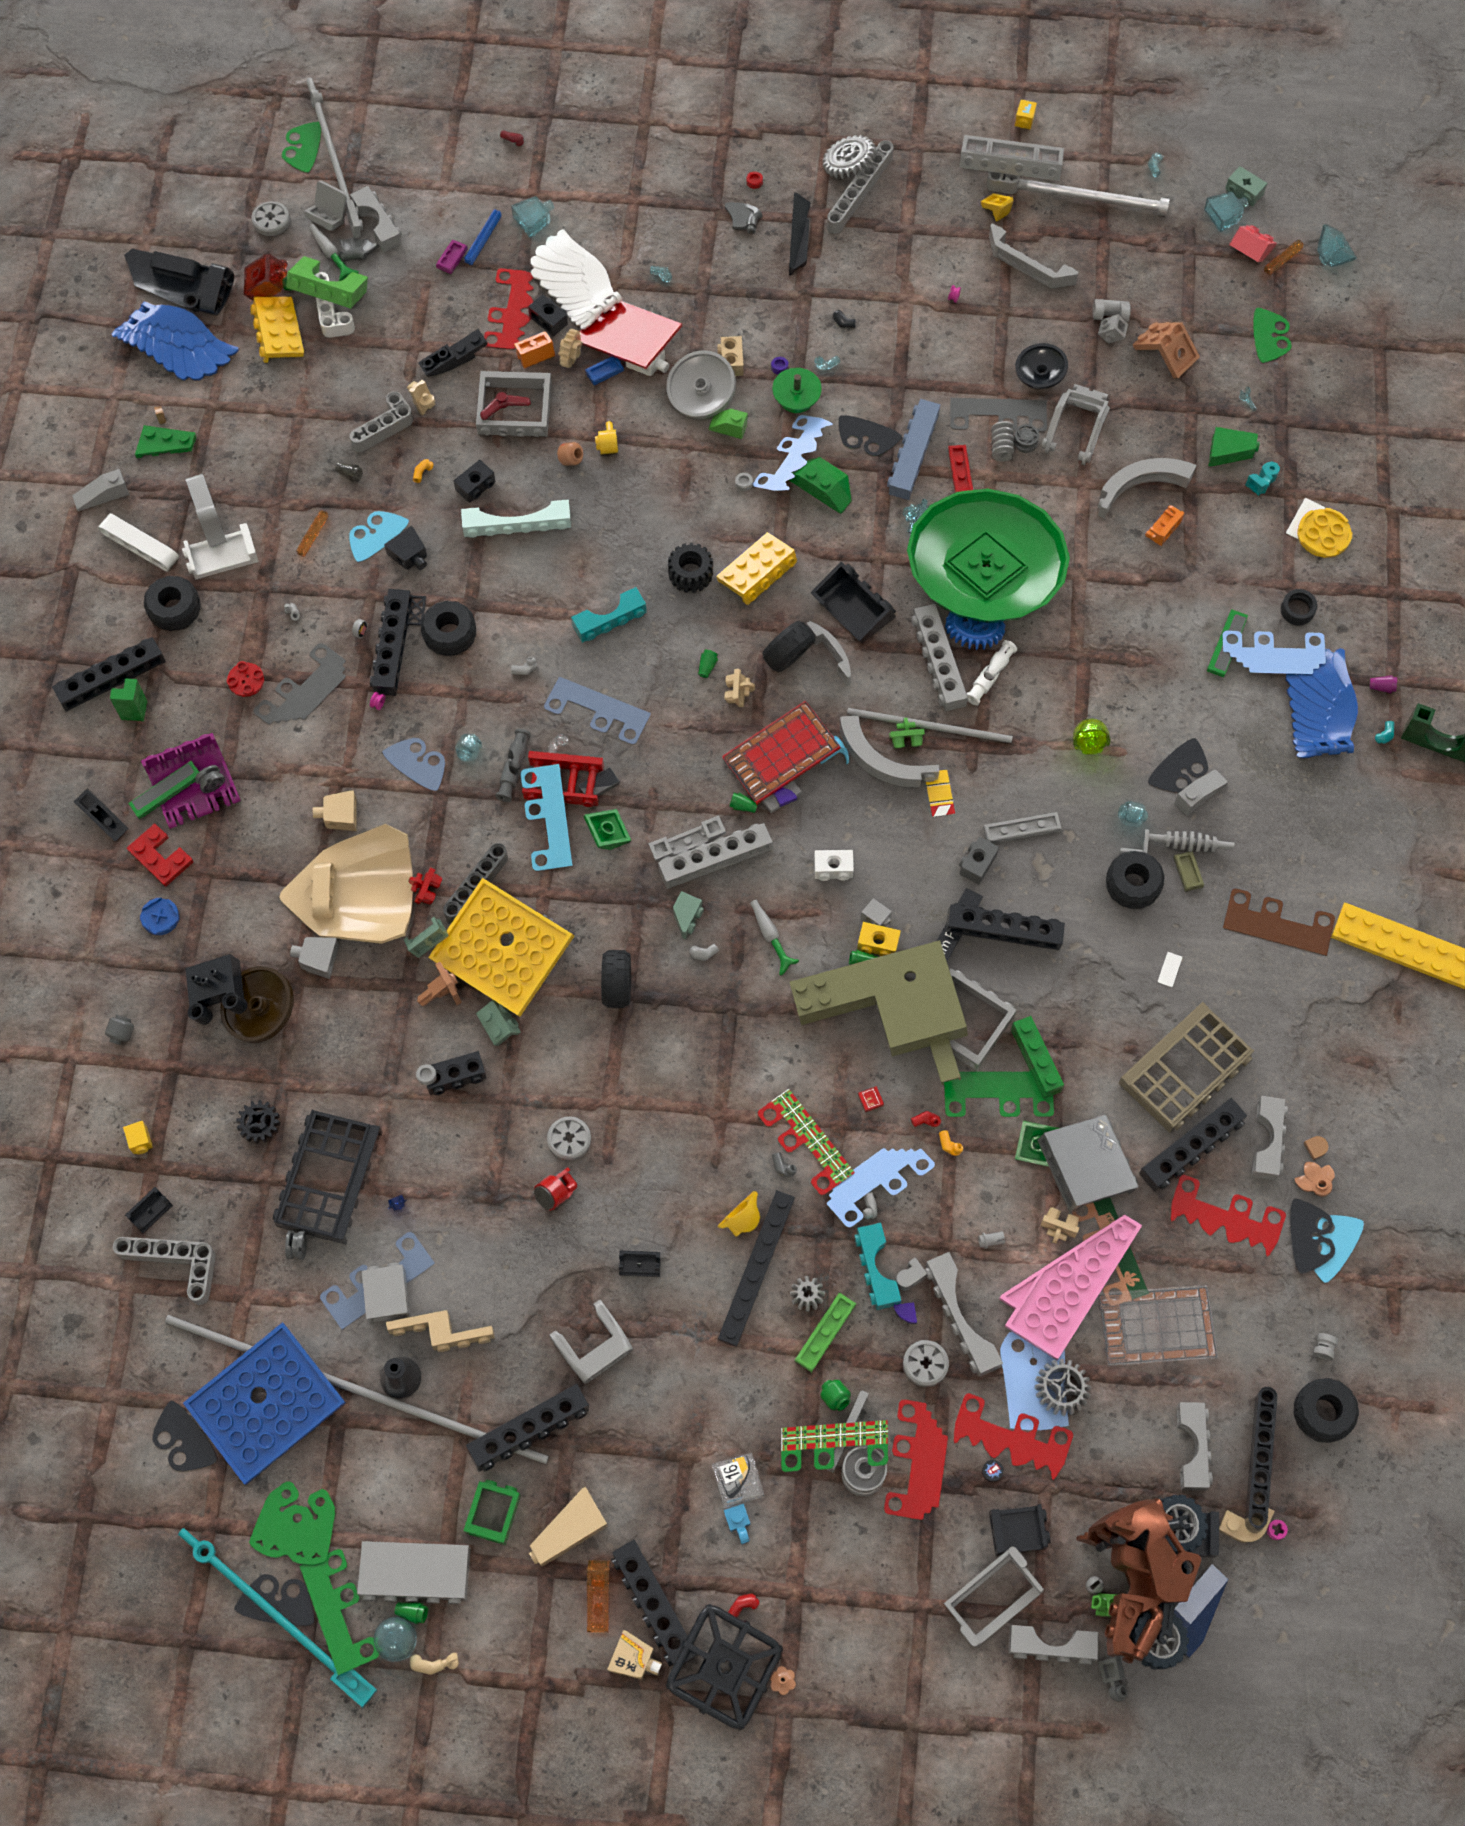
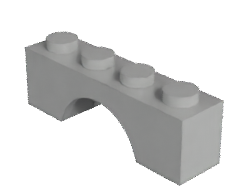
M366 186L350 194L354 206L358 207L360 217H372L379 222L374 229L376 242L383 252L402 244L400 238L402 233L399 227L394 226L391 215L386 214L383 203L378 202V197L374 191L372 192Z
M1261 1096L1257 1101L1256 1121L1263 1124L1268 1130L1270 1145L1266 1150L1257 1152L1253 1157L1251 1177L1275 1181L1279 1175H1282L1283 1163H1280L1285 1151L1282 1137H1285L1286 1125H1283V1122L1288 1112V1107L1285 1106V1099Z
M1179 1402L1176 1406L1177 1427L1185 1430L1192 1437L1195 1444V1454L1192 1461L1180 1468L1181 1490L1206 1491L1213 1482L1212 1472H1209L1208 1464H1211V1451L1207 1449V1442H1210V1431L1206 1430L1209 1411L1205 1409V1403Z
M1011 1625L1009 1627V1654H1014L1016 1659H1027L1028 1655L1035 1656V1660L1048 1661V1658L1052 1657L1057 1658V1662L1070 1663V1659L1079 1660V1664L1091 1665L1092 1661L1098 1659V1632L1075 1631L1067 1644L1054 1647L1042 1642L1036 1635L1034 1627Z

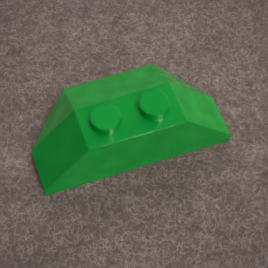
M821 457L806 460L807 464L791 472L795 477L789 479L790 482L839 514H842L850 505L852 500L848 475Z

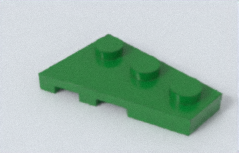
M144 425L135 457L137 459L143 458L144 455L159 456V453L169 452L170 454L190 452L193 450L197 436L195 432Z

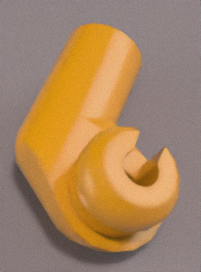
M429 459L422 460L415 467L413 481L420 483L425 469L431 471L434 466L433 462L429 461Z
M947 1130L939 1132L942 1149L953 1156L960 1155L963 1151L962 1144L950 1141Z

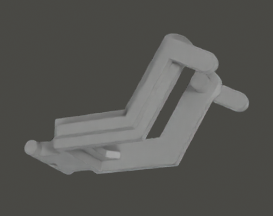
M1074 384L1073 390L1068 389L1066 393H1063L1055 408L1046 438L1043 439L1041 445L1045 449L1044 453L1048 454L1049 450L1055 451L1057 443L1052 441L1066 405L1070 404L1099 413L1086 451H1080L1078 460L1082 461V465H1086V462L1090 463L1102 425L1110 410L1108 406L1109 401H1106L1108 394L1096 390L1090 391L1089 388Z

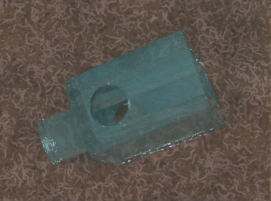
M1228 192L1207 198L1204 210L1221 233L1242 219L1244 208L1248 207V200L1246 197L1237 199L1233 192Z
M535 196L511 206L513 218L530 238L550 223L549 212L555 208L551 200L542 203Z

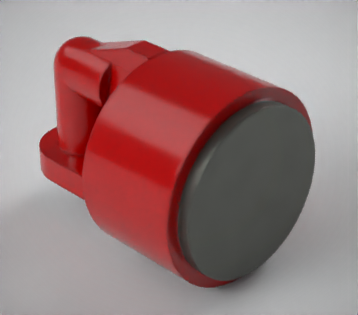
M569 1167L557 1176L549 1175L535 1185V1198L543 1208L554 1210L566 1201L577 1188L576 1181L569 1174ZM560 1178H562L563 1181L566 1183L565 1186H564V1184L559 1180Z

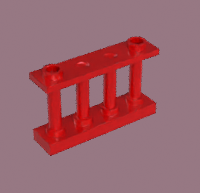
M529 751L528 760L533 768L559 764L560 770H570L567 792H563L564 803L579 804L585 807L599 805L598 796L593 795L596 773L604 770L603 758ZM580 770L589 772L586 794L575 793L577 774ZM532 773L531 784L537 780L535 773ZM538 787L523 788V797L528 801L543 799L542 790L537 789Z

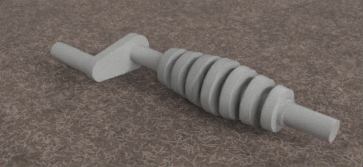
M1145 829L1143 850L1120 848V854L1130 851L1147 853L1148 841L1163 842L1165 847H1169L1170 843H1172V848L1177 849L1178 844H1180V850L1182 851L1185 850V845H1188L1187 852H1192L1193 846H1195V852H1200L1201 847H1203V852H1207L1208 847H1210L1211 852H1215L1217 848L1234 850V842L1218 841L1215 836H1212V840H1209V835L1207 834L1202 839V833L1198 832L1196 838H1194V831H1190L1188 837L1187 832L1182 831L1181 837H1179V831H1174V835L1171 836V831L1160 835L1151 834L1149 829Z

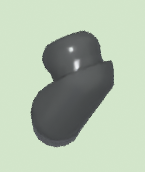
M780 1152L772 1154L776 1172L785 1177H793L797 1172L796 1166L784 1163Z

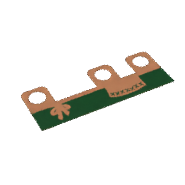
M1111 1198L1086 1205L1088 1208L1086 1216L1081 1217L1075 1211L1072 1212L1074 1216L1079 1217L1078 1222L1095 1217L1100 1230L1119 1219ZM1100 1230L1085 1234L1083 1236V1241L1090 1238ZM1129 1246L1115 1268L1120 1282L1105 1286L1103 1289L1110 1306L1149 1294ZM1112 1288H1118L1122 1293L1121 1298L1117 1301L1110 1299L1108 1295L1109 1290Z

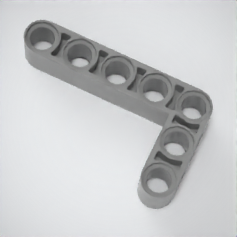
M203 473L187 478L186 482L209 547L227 542Z
M119 1237L114 1241V1252L124 1260L191 1264L187 1295L197 1305H203L209 1300L216 1258L215 1252L209 1244L204 1242ZM123 1245H128V1249L125 1252H120ZM148 1246L147 1252L141 1254V1248ZM163 1248H169L166 1254L160 1255V1251ZM183 1249H189L187 1255L180 1256ZM209 1250L206 1257H200L202 1251ZM206 1270L203 1277H197L199 1271ZM197 1290H203L200 1297L194 1298Z

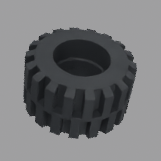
M684 543L682 547L677 546L675 551L672 550L668 558V574L674 587L677 586V589L680 591L684 589L686 593L688 591H692V593H696V590L702 591L703 586L707 587L713 576V558H711V553L707 552L706 547L701 548V545L698 543L697 545H694V543L686 545ZM687 564H694L700 567L692 572L682 569Z

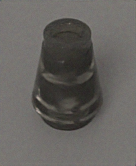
M341 462L336 464L335 471L351 482H358L362 478L363 470L359 465Z

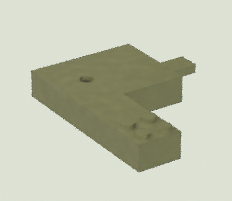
M940 940L790 981L801 1025L877 1005L892 1057L930 1046L941 1085H944L943 1082L954 1079L961 1080L950 1041L968 1036L967 1025ZM907 973H914L916 975L914 981L908 982L905 980L904 977Z

